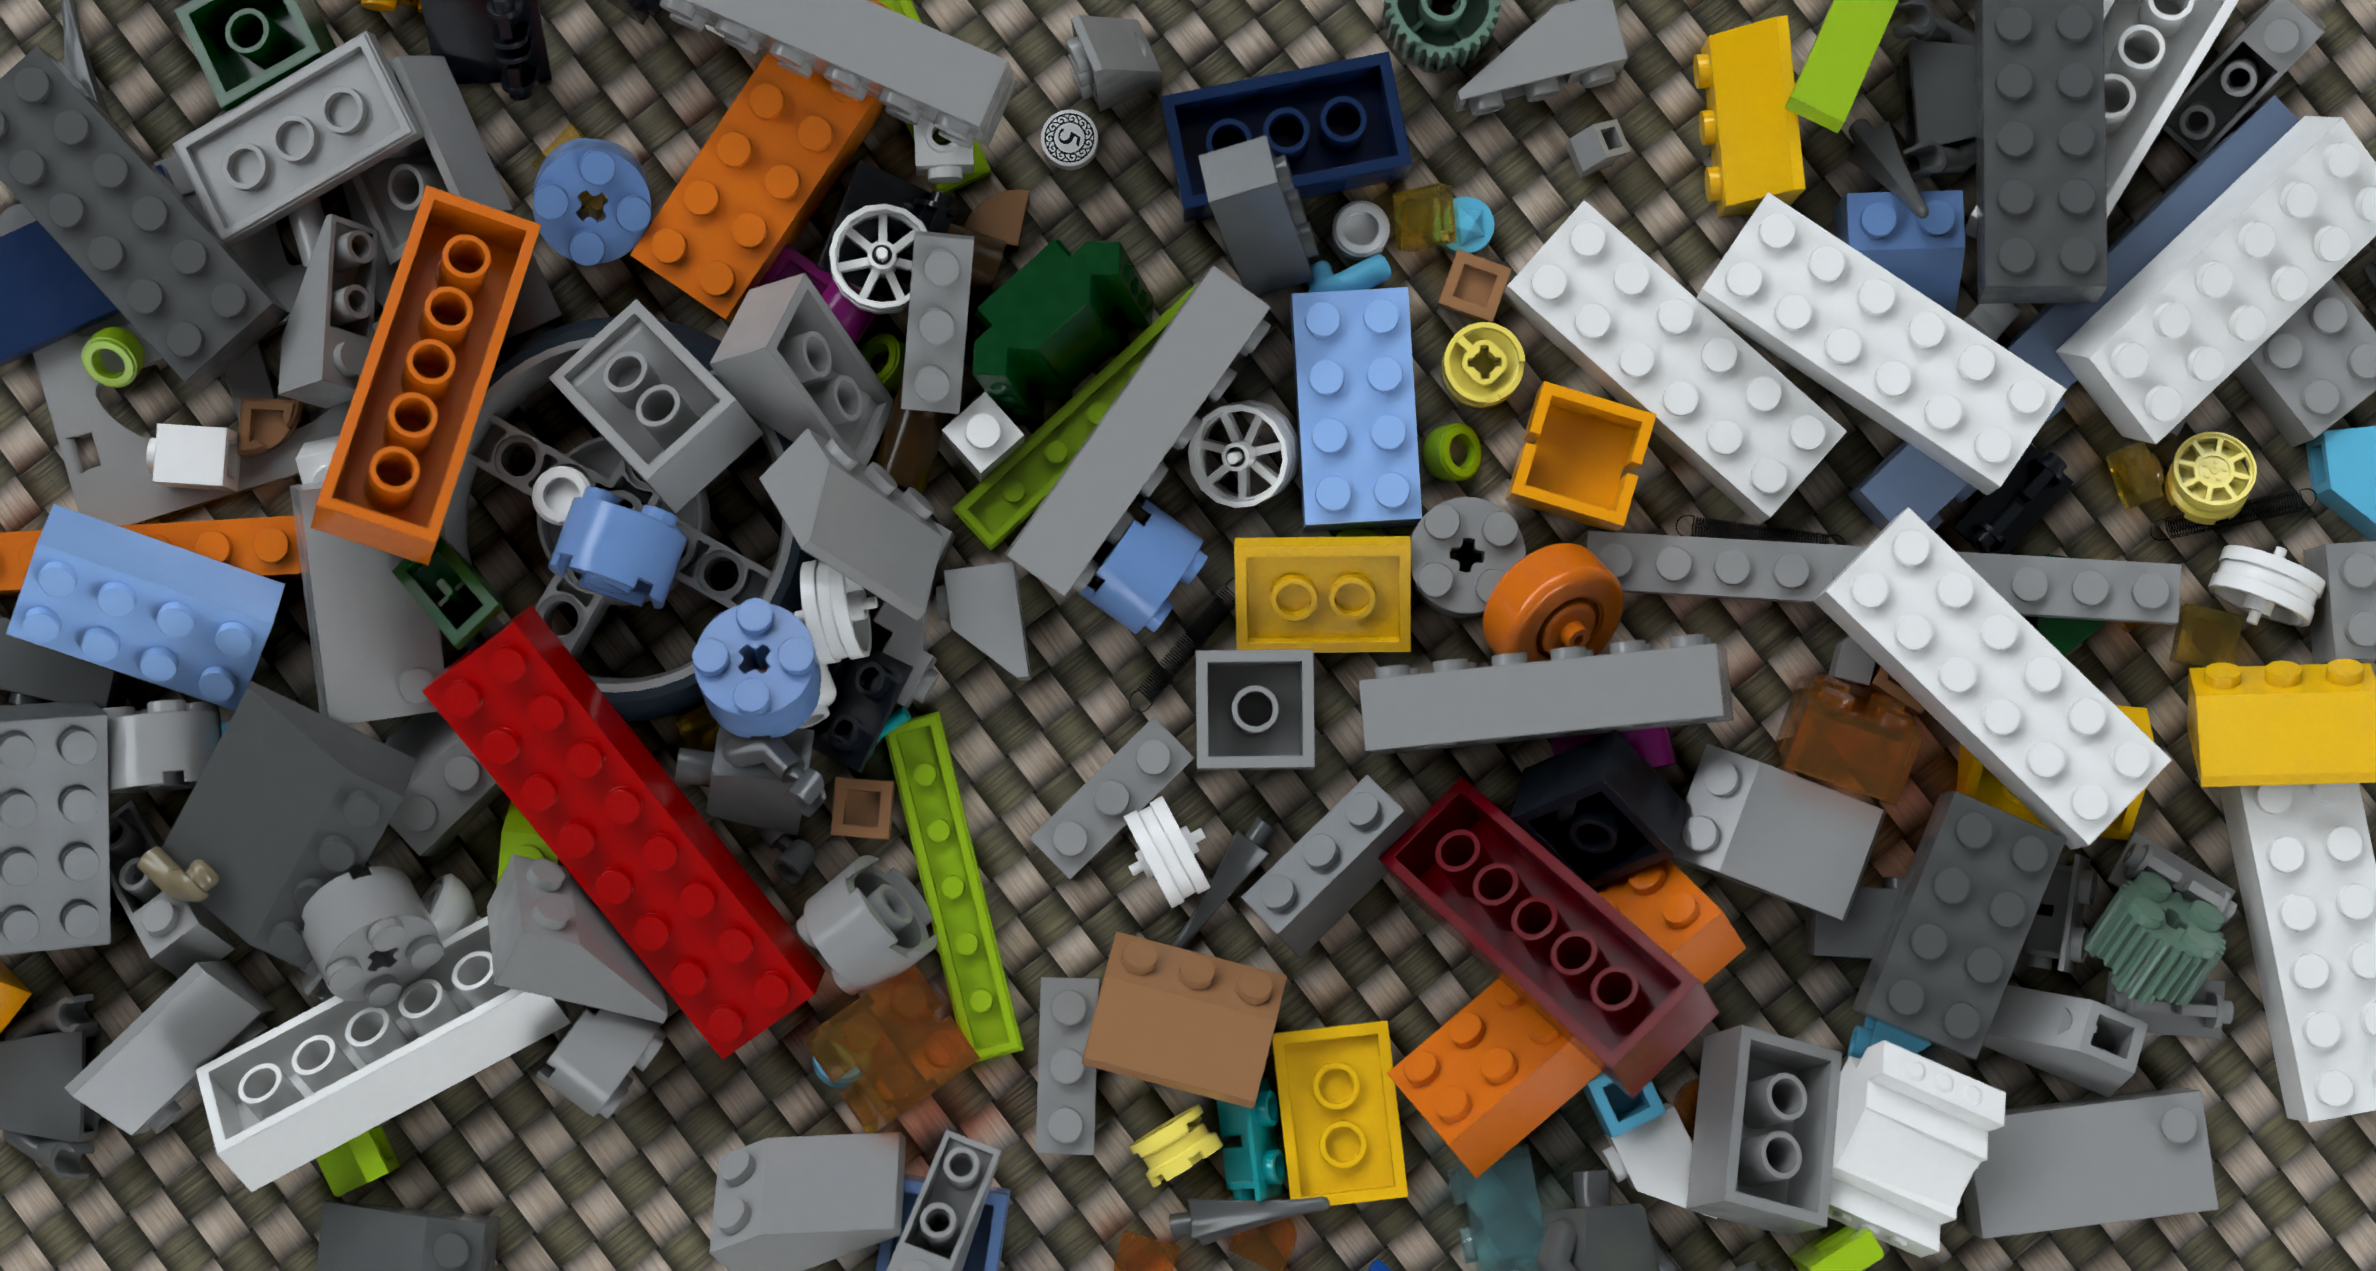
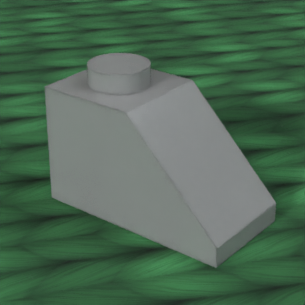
M1009 561L945 570L946 585L936 586V599L940 620L950 619L951 628L1019 681L1032 680L1015 563Z

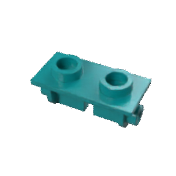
M1264 1077L1260 1083L1254 1109L1216 1100L1221 1137L1241 1135L1242 1146L1222 1148L1226 1190L1233 1191L1234 1200L1255 1199L1256 1201H1262L1283 1194L1282 1184L1286 1178V1162L1282 1151L1277 1147L1275 1125L1279 1120V1103L1276 1094L1271 1091L1269 1077Z

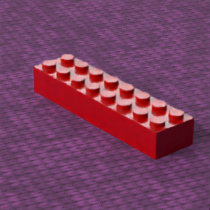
M532 605L528 606L440 672L422 690L722 1060L815 995L825 969Z

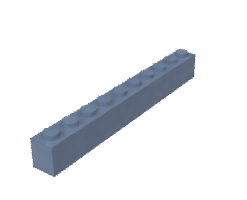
M2276 95L2255 106L2107 247L2108 287L2098 303H2048L2003 347L2068 389L2078 379L2055 351L2299 120ZM2061 397L2044 424L2066 405L2067 401L2063 397ZM1903 441L1847 496L1880 531L1908 507L1934 531L1943 521L1937 513L1952 499L1958 504L1962 503L1977 489L1911 444Z

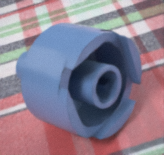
M576 138L555 148L542 162L534 184L533 214L535 222L541 224L539 232L548 245L557 253L583 266L608 263L629 253L635 248L646 232L651 219L650 189L646 173L640 162L622 145L600 139ZM586 190L592 196L603 193V207L599 210H595L591 206L583 209L581 207V193Z
M586 486L583 496L573 498L548 568L561 578H564L567 568L581 574L578 586L602 596L641 607L645 597L649 596L654 609L663 608L687 542L686 536L681 533L682 530L675 526L678 517L666 510L649 505H643L640 513L618 505L620 498L615 494L600 488Z
M1147 499L1138 507L1139 510L1146 514L1145 518L1141 523L1136 520L1131 522L1115 545H1109L1097 562L1100 564V567L1094 575L1100 580L1095 588L1092 589L1087 585L1081 593H1078L1134 634H1137L1143 627L1149 631L1151 630L1153 633L1159 628L1174 606L1171 601L1166 599L1178 581L1188 585L1208 558L1206 554L1199 550L1203 543L1202 538Z
M752 598L722 612L703 630L692 653L694 671L706 705L719 725L739 737L751 739L750 736L770 735V738H776L793 732L809 719L817 707L820 696L821 669L812 637L798 617L780 606L769 604L763 599ZM759 668L763 670L765 668H768V670L763 674H761L759 671L755 669Z

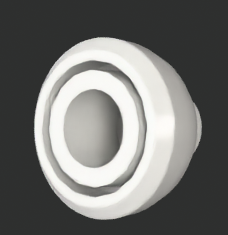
M446 874L437 878L421 899L439 933L440 942L482 919V917L477 915L475 901L469 889L460 879L452 874Z

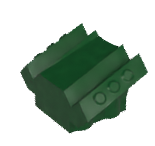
M1053 239L977 307L973 318L978 323L977 328L983 334L974 341L972 374L986 393L1015 425L1042 426L1045 400L1069 401L1073 397V390L1105 360L1112 355H1119L1124 350L1125 328L1147 329L1152 325L1153 296L1121 243L1086 241L1072 253L1060 239L1056 241Z

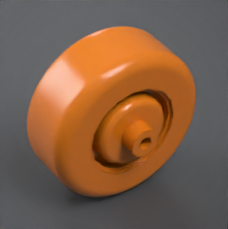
M1558 543L1545 546L1528 554L1514 564L1494 587L1483 614L1485 640L1496 655L1527 653L1528 663L1551 660L1550 650L1565 647L1586 646V650H1593L1594 656H1596L1609 643L1620 623L1624 607L1623 589L1614 573L1589 549L1573 543Z

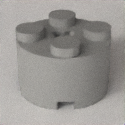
M1458 497L1444 501L1431 508L1422 517L1410 536L1411 586L1424 604L1440 615L1455 619H1470L1483 615L1488 598L1496 584L1514 564L1526 556L1524 539L1515 518L1498 505L1475 497ZM1462 545L1470 546L1471 555L1479 557V562L1473 563L1468 572L1460 571L1459 561L1450 559V553H1457Z
M175 699L148 702L147 709L135 711L134 707L103 708L102 710L107 714L108 793L136 794L147 793L146 790L166 789V791L193 789L222 736L219 705L207 701L184 704V700Z
M872 855L859 857L811 896L805 903L804 915L796 922L801 938L811 947L818 949L826 962L832 967V976L836 984L850 995H855L860 990L867 992L882 991L932 951L937 944V934L930 938L926 925L934 919L921 894L896 868L893 867L885 873L873 866L880 859Z
M374 866L368 867L372 875L353 880L350 872L322 886L304 907L302 919L305 926L304 932L301 931L331 993L347 1001H368L369 1005L373 1008H383L396 1002L402 995L404 988L420 978L429 967L437 964L443 957L444 949L440 942L439 933L408 876L392 867Z
M586 1006L535 1077L590 1116L594 1117L599 1113L608 1119L629 1091V1086L633 1082V1079L627 1076L633 1065L643 1072L663 1045V1040L668 1033L660 1028L662 1023Z

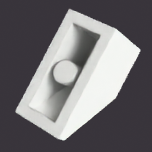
M1668 1103L1663 1104L1667 1113L1615 1138L1605 1135L1610 1147L1603 1150L1602 1154L1617 1183L1626 1179L1629 1186L1638 1192L1686 1208L1693 1144L1674 1106Z

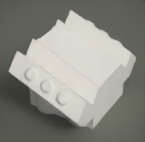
M1885 1040L1866 1048L1862 1058L1849 1056L1840 1074L1828 1217L1856 1230L1868 1228L1875 1238L1920 1258L1939 1253L1941 1224L1957 1220V1208L1961 1202L1960 1198L1975 1169L1977 1170L1980 1163L1987 1160L1988 1133L2005 1126L2006 1093Z

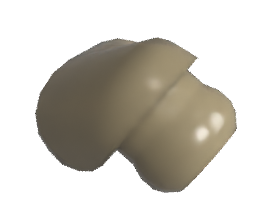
M155 846L148 850L137 864V867L168 897L179 901H204L210 896L208 891L216 886L220 880V875L202 859L194 860L185 871L160 846Z

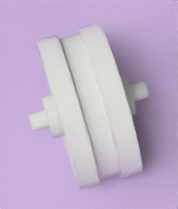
M890 204L864 206L848 215L834 232L829 250L832 277L842 296L858 309L878 315L898 313L908 308L910 292L904 295L894 273L896 269L912 272V261L897 258V255L914 243L915 231L928 232L923 222L908 210ZM879 218L878 241L873 244L853 229L866 220ZM888 218L901 221L913 229L895 244L887 241ZM845 237H848L865 251L867 257L839 263L840 248ZM869 268L871 272L858 295L847 285L841 273ZM878 278L887 279L896 300L885 302L868 300Z
M1256 400L1232 402L1207 414L1202 418V424L1190 440L1188 449L1190 471L1199 488L1215 502L1233 508L1255 506L1284 491L1296 474L1300 458L1298 437L1288 418L1272 405ZM1244 411L1256 414L1245 438H1243L1232 412ZM1219 419H1221L1232 442L1230 444L1208 439L1210 430ZM1265 422L1272 427L1279 442L1264 444L1258 438ZM1207 450L1222 454L1223 465L1214 472H1212L1208 463ZM1281 451L1282 464L1279 475L1262 461L1266 454ZM1250 467L1272 485L1263 493L1251 496ZM1230 471H1238V494L1231 492L1219 482Z
M2228 545L2223 548L2219 558L2220 566L2218 571L2213 573L2208 588L2211 593L2221 600L2249 612L2246 622L2257 626L2260 617L2291 626L2305 627L2309 626L2315 613L2314 605L2317 599H2321L2326 583L2316 573L2285 559L2288 550L2283 547L2276 546L2274 553L2271 554L2246 546Z
M820 560L803 562L800 570V592L803 610L795 611V616L802 622L805 621L819 662L822 665L840 662L842 658L849 657L853 660L870 656L872 632L869 609L878 607L876 596L866 598L865 589Z
M1163 796L1150 802V806L1139 812L1135 810L1123 816L1140 848L1139 851L1135 852L1138 861L1128 866L1132 875L1135 876L1144 871L1147 878L1155 876L1171 908L1185 902L1184 898L1196 892L1200 894L1211 888L1194 856L1195 853L1200 851L1196 843L1206 838L1202 829L1199 828L1190 833L1187 826L1179 828Z

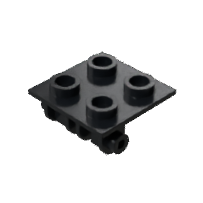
M420 0L431 55L445 57L456 84L501 83L502 89L509 93L511 99L520 101L528 99L532 95V89L535 87L536 81L552 80L538 0Z
M858 160L816 268L832 274L829 250L834 232L848 215L864 206L890 204L904 208L921 220L928 232L946 234L950 223L953 224L960 206L954 204V198L935 190H932V193ZM879 218L866 220L853 229L873 244L878 241ZM888 218L887 241L895 244L913 229L901 221ZM845 237L840 248L839 263L867 257L865 251L848 237ZM914 243L899 253L897 258L913 261ZM869 268L841 274L845 281L863 288L871 271ZM896 269L894 274L904 295H907L910 292L912 272ZM878 278L872 293L890 301L896 300L887 279Z
M872 647L868 657L853 660L849 657L842 658L840 662L827 664L836 687V699L828 707L830 715L826 719L805 728L815 730L812 749L862 773L913 669L911 665Z

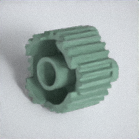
M1384 0L1382 11L1383 28L1388 29V41L1394 40V51L1402 50L1401 58L1403 60L1410 57L1412 58L1413 66L1418 65L1423 72L1436 74L1443 72L1446 68L1448 71H1453L1455 64L1462 68L1465 66L1467 59L1473 62L1478 52L1483 53L1486 44L1492 38L1501 7L1500 0H1437L1440 6L1445 1L1452 5L1450 15L1442 16L1435 14L1431 10L1433 0Z
M2141 871L2133 882L2128 880L2125 884H2122L2084 940V943H2086L2084 949L2090 953L2092 958L2104 959V966L2110 967L2113 970L2114 977L2111 982L2116 986L2118 992H2125L2129 999L2135 998L2139 1004L2144 1005L2145 1003L2152 1004L2155 998L2160 1001L2165 998L2169 1003L2173 1002L2175 1005L2181 1004L2186 1007L2226 951V947H2224L2226 941L2222 939L2224 935L2218 931L2225 920L2217 908L2203 900L2192 901L2191 899H2184L2178 891L2176 893L2172 892L2170 884L2162 876L2154 872Z

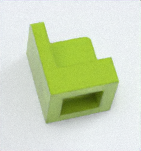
M381 1124L316 1158L333 1195L336 1197H340L401 1167Z

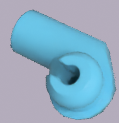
M1379 253L1335 275L1330 263L1321 260L1311 265L1314 280L1305 284L1309 287L1307 293L1371 289L1391 278V268L1386 258Z

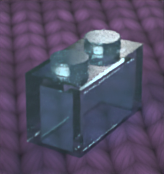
M1520 1141L1477 1179L1454 1154L1457 1169L1448 1170L1447 1177L1454 1206L1464 1204L1468 1227L1458 1229L1465 1263L1476 1262L1478 1271H1511L1536 1266V1256L1543 1238V1217L1528 1145Z

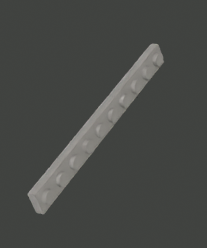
M1588 531L1587 549L1593 552L1614 573L1622 586L1623 593L1816 604L1813 600L1866 547ZM1955 551L2022 616L2176 625L2179 623L2182 564Z

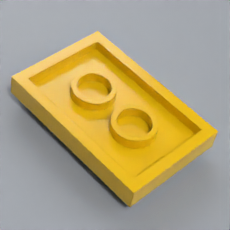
M1410 536L1235 538L1236 650L1313 649L1314 653L1411 652Z
M1381 1020L1273 1033L1272 1047L1290 1199L1323 1196L1328 1198L1329 1206L1408 1197L1396 1087L1387 1074L1393 1068L1388 1021Z

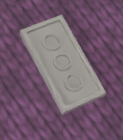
M365 31L173 143V146L217 237L224 245L231 248L424 137V134L375 34Z

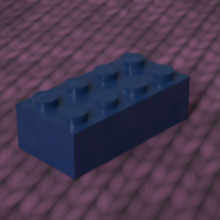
M1389 51L1161 96V112L1184 222L1214 217L1208 201L1198 155L1267 135L1274 157L1286 156L1295 189H1298L1301 199L1409 177L1412 160Z

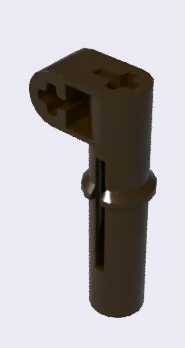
M950 223L947 234L975 236L964 365H971L974 353L970 345L977 326V321L973 316L977 311V307L990 295L1005 250L1006 241ZM902 374L873 462L880 465L891 475L898 488L905 492L909 487H912L924 496L940 446L942 429L945 427L949 413L901 409Z

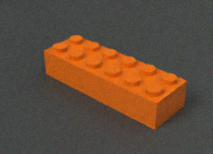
M869 0L885 8H888L877 0ZM767 51L630 254V256L729 323H732L749 289L758 286L785 245L787 244L792 247L886 108V105L866 94L864 101L860 102L838 93L831 88V81L815 71H812L809 79L793 74L778 66L777 62L779 59L770 55L769 51Z
M426 185L324 479L310 528L429 565L541 224Z
M1669 859L1615 879L1598 893L1694 975L1702 985L1746 949V946L1724 912ZM1498 978L1387 1072V1074L1477 1179L1602 1071Z

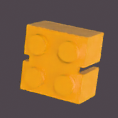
M1544 381L1536 393L1523 440L1527 442L1519 451L1505 501L1609 532H1618L1624 527L1639 477L1631 473H1634L1643 463L1657 414ZM1623 470L1628 471V472L1621 478V475H1622Z

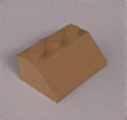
M1116 931L1081 1064L1254 1109L1287 976Z

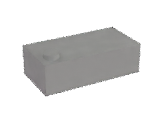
M323 482L290 486L320 714L343 725L438 711L422 690L444 670L440 629L392 573V570L405 558L310 528Z
M2176 1087L2112 1095L2110 1098L2104 1096L2005 1109V1126L1988 1133L1987 1160L1981 1162L1978 1169H1975L1962 1194L1967 1232L1982 1239L2218 1210L2202 1091Z

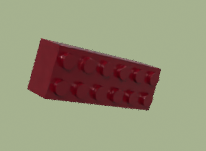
M1463 777L1379 858L1407 896L1632 1099L1719 1013L1705 988L1694 975Z

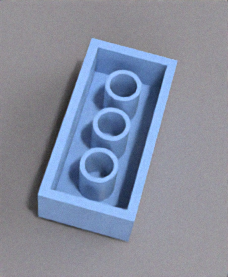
M1408 287L1292 293L1290 316L1297 435L1300 451L1299 469L1303 532L1417 526L1422 519Z
M53 504L33 553L6 634L235 711L250 684L273 626L285 584Z

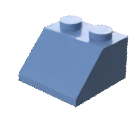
M1963 190L1919 191L1929 209L1928 216L1923 219L1918 218L1892 192L1846 193L1834 206L1835 236L1955 315L1965 254Z

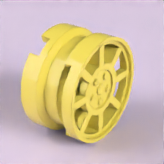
M1491 322L1470 324L1453 336L1445 350L1441 363L1443 383L1450 395L1463 405L1477 409L1497 406L1513 394L1522 379L1525 363L1524 350L1517 337L1510 330L1499 324Z
M2221 432L2196 434L2181 444L2165 479V492L2171 506L2176 505L2185 513L2184 518L2198 524L2214 525L2218 520L2226 518L2230 520L2241 511L2255 483L2257 476L2255 459L2247 446L2231 435ZM2243 459L2245 460V462H2246V464H2247V466H2248V472H2247V470H2246V468H2245L2243 462L2241 461V460H2243Z
M1200 1104L1171 1118L1129 1146L1132 1153H1138L1149 1168L1145 1175L1153 1188L1162 1184L1161 1181L1163 1179L1167 1182L1193 1167L1192 1165L1201 1159L1207 1158L1223 1146L1217 1133L1209 1132L1203 1122L1200 1123L1202 1120L1201 1114L1204 1112Z

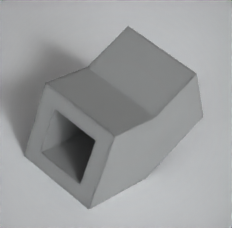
M1617 119L1591 125L1570 138L1566 145L1579 179L1611 167L1616 160L1631 152Z
M1977 303L1962 320L1993 341H1996L2021 311L2013 303Z
M1846 635L1835 646L1828 679L1862 688L1870 686L1876 661L1849 635Z

